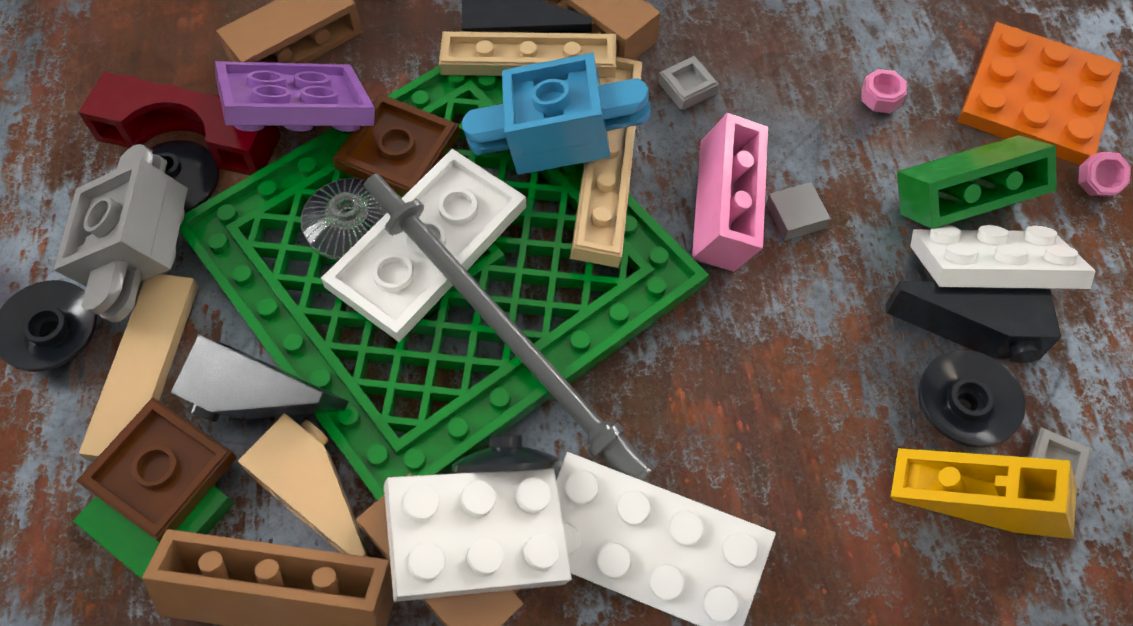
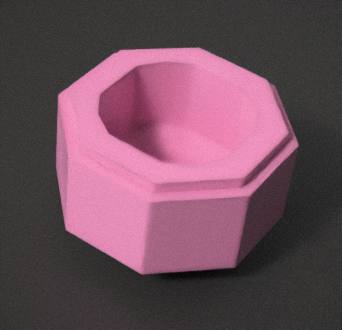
M877 69L866 76L862 86L861 101L874 112L891 113L902 106L907 95V81L895 71Z
M1100 152L1092 154L1079 166L1078 184L1089 196H1116L1130 184L1131 165L1120 153Z

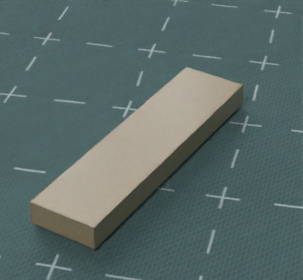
M443 31L439 58L440 74L502 76V70L594 52L598 76L615 78L616 34Z
M158 274L143 281L78 453L84 459L95 461L152 397L158 401L160 400L199 288L194 278Z

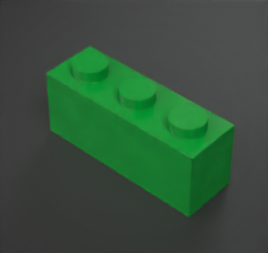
M1017 135L897 171L900 215L933 229L1057 191L1056 146Z

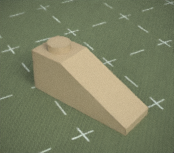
M284 413L238 462L256 483L339 553L370 557L335 464L325 448L326 443L329 441L328 438L310 421L305 420L299 425Z

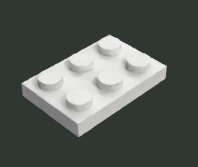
M943 225L931 230L913 229L910 245L939 287L1091 289L1096 271L1078 255L1075 249L1064 242L1055 230L1043 226H1030L1026 228V231H1008L993 225L980 226L978 230H960L950 225Z
M554 468L528 471L390 477L384 483L394 602L565 585L572 580Z

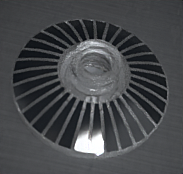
M345 178L330 182L318 189L306 202L301 215V229L309 246L318 254L339 261L387 213L364 188L366 179ZM352 208V209H351L350 211H348V212H341V211H343V210H345V209Z

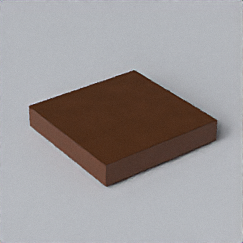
M379 93L372 103L375 107L374 126H360L359 130L352 131L332 161L336 170L358 179L367 180L373 174L378 173L398 195L404 197L450 151L460 135L459 124Z
M152 397L76 482L160 543L166 530H177L237 457L227 447Z

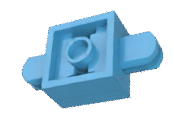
M593 52L502 70L503 104L468 111L463 117L462 127L470 150L476 155L510 149L517 175L611 158L607 131L645 124L651 117V104L648 87L645 82L638 78L600 85Z

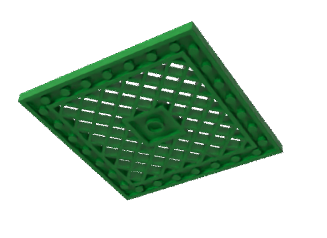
M437 66L387 96L441 118L445 116L444 119L454 122L455 114L466 115L468 111L503 104L502 76L441 75L440 68ZM457 123L460 129V135L457 139L467 140L462 124ZM331 128L185 213L179 233L279 369L349 401L345 411L314 413L313 415L374 499L378 501L385 495L384 483L387 478L406 477L409 473L412 476L448 474L452 471V464L465 456L481 450L490 443V436H500L553 396L517 356L512 358L513 352L506 344H504L502 360L476 357L479 341L504 342L490 326H482L483 318L475 310L472 325L448 322L450 306L474 309L454 286L426 313L429 316L439 309L437 321L421 319L400 342L397 341L396 349L373 347L376 330L382 329L360 313L346 312L347 304L337 296L333 310L312 308L316 293L333 294L324 287L320 278L323 263L336 264L342 258L335 257L336 249H334L333 256L327 254L328 248H326L325 253L319 251L330 230L335 227L332 233L334 235L338 228L337 236H339L341 229H343V236H345V229H348V236L351 237L350 229L352 228L355 239L358 242L354 227L358 229L363 237L358 225L366 232L368 231L361 224L362 222L372 228L364 221L365 219L368 220L366 217L369 216V208L383 209L382 207H368L371 204H379L378 202L367 203V201L374 200V198L365 200L371 194L364 198L361 197L368 191L361 195L354 193L341 194L337 183L338 180L344 179L345 182L346 179H352L351 182H353L354 179L358 178L336 170L332 159L352 131H340ZM454 149L481 168L499 169L498 179L526 196V210H523L510 224L523 226L521 238L499 236L467 271L479 282V285L486 292H488L489 280L514 283L512 297L489 296L504 312H509V318L516 325L518 313L544 316L542 332L521 331L569 384L707 285L709 274L630 194L628 195L619 278L592 275L594 263L586 262L585 274L559 272L560 258L570 259L572 244L563 243L564 230L574 231L576 215H568L567 206L569 203L577 212L584 163L531 172L530 183L506 181L508 170L516 171L510 149L503 150L502 154L487 153L476 155L471 150ZM541 174L551 185L538 184L539 175ZM335 181L339 195L331 187L330 189L335 194V197L320 188L326 185L329 186L330 183ZM318 190H321L327 195H329L332 199L330 200L325 197L314 194ZM312 196H316L328 200L329 202L326 203L321 201L308 200ZM536 200L560 202L559 214L534 211ZM307 202L327 204L323 214L325 217L303 230L302 225L315 219L311 218L302 223V214ZM337 209H357L355 222L335 220ZM290 210L289 215H282L283 213ZM326 219L324 223L312 232L314 233L328 222L317 235L318 238L329 225H332L318 249L295 245L298 232H304L316 223ZM531 228L556 229L555 242L531 240ZM265 230H285L281 244L262 242ZM503 252L519 254L517 267L504 266L506 262ZM527 255L552 257L551 271L525 268ZM261 257L276 259L273 273ZM290 260L310 262L307 276L288 275L287 271ZM628 265L634 273L626 278ZM523 284L548 286L547 300L521 298ZM556 288L583 290L581 304L555 302ZM286 290L302 291L299 306ZM590 291L606 292L589 304ZM553 317L568 318V320L551 331ZM311 323L329 325L325 341ZM342 326L364 328L361 344L338 343ZM410 333L434 336L431 353L407 350ZM444 338L469 339L467 355L442 354ZM338 358L357 360L353 377ZM369 361L392 363L389 381L365 379ZM404 365L428 367L425 385L400 383ZM439 368L464 371L461 389L436 387ZM474 372L490 374L471 387ZM366 394L385 396L382 415ZM397 397L422 400L418 419L393 416ZM433 401L449 403L430 416ZM394 431L407 433L399 438Z

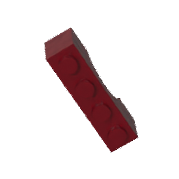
M104 71L78 112L96 141L127 148L137 144L143 145L153 137L166 132L182 130L199 133L205 136V142L219 169L249 176L267 166L281 137L277 125H264V128L259 131H242L235 128L234 125H225L220 97L217 94H203L185 90L173 84L163 85L141 80L132 75L122 76Z

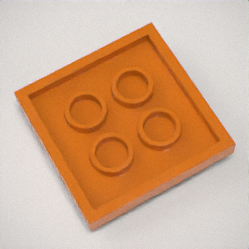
M996 22L987 40L957 122L1004 139L1020 135L1055 145L1057 158L1081 165L1092 154L1097 153L1122 63Z

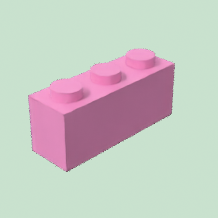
M726 113L701 140L692 258L695 261L734 272L763 249L768 142L767 126Z

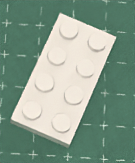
M451 149L402 198L405 203L418 199L424 204V210L419 219L466 270L474 264L526 208V196L454 149ZM386 213L321 277V280L327 290L400 342L453 285L404 231L392 236L385 230V225L390 219V215Z
M570 452L566 453L556 479L571 574L698 626H744L776 532Z

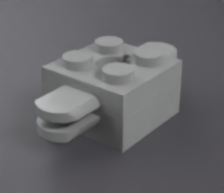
M141 144L132 146L120 157L116 170L76 188L53 269L86 286L82 308L94 314H99L100 317L112 323L121 321L131 313L141 281L171 270V266L176 258L175 247L179 228L185 217L184 205L188 188L165 174L167 160L153 154L152 150Z

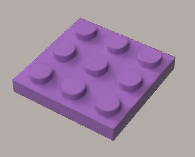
M215 61L216 82L225 125H234L235 128L242 131H259L264 128V125L284 126L292 131H308L313 126H332L340 131H356L360 129V126H374L375 107L351 65Z

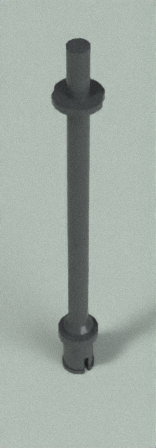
M378 173L370 176L365 181L364 188L390 215V219L385 225V230L392 236L403 231L409 236L588 434V443L590 445L588 451L594 458L599 455L611 469L639 480L645 478L654 469V466L649 464L622 434L625 428L619 422L613 424L611 421H603L419 219L424 210V204L418 199L405 203Z

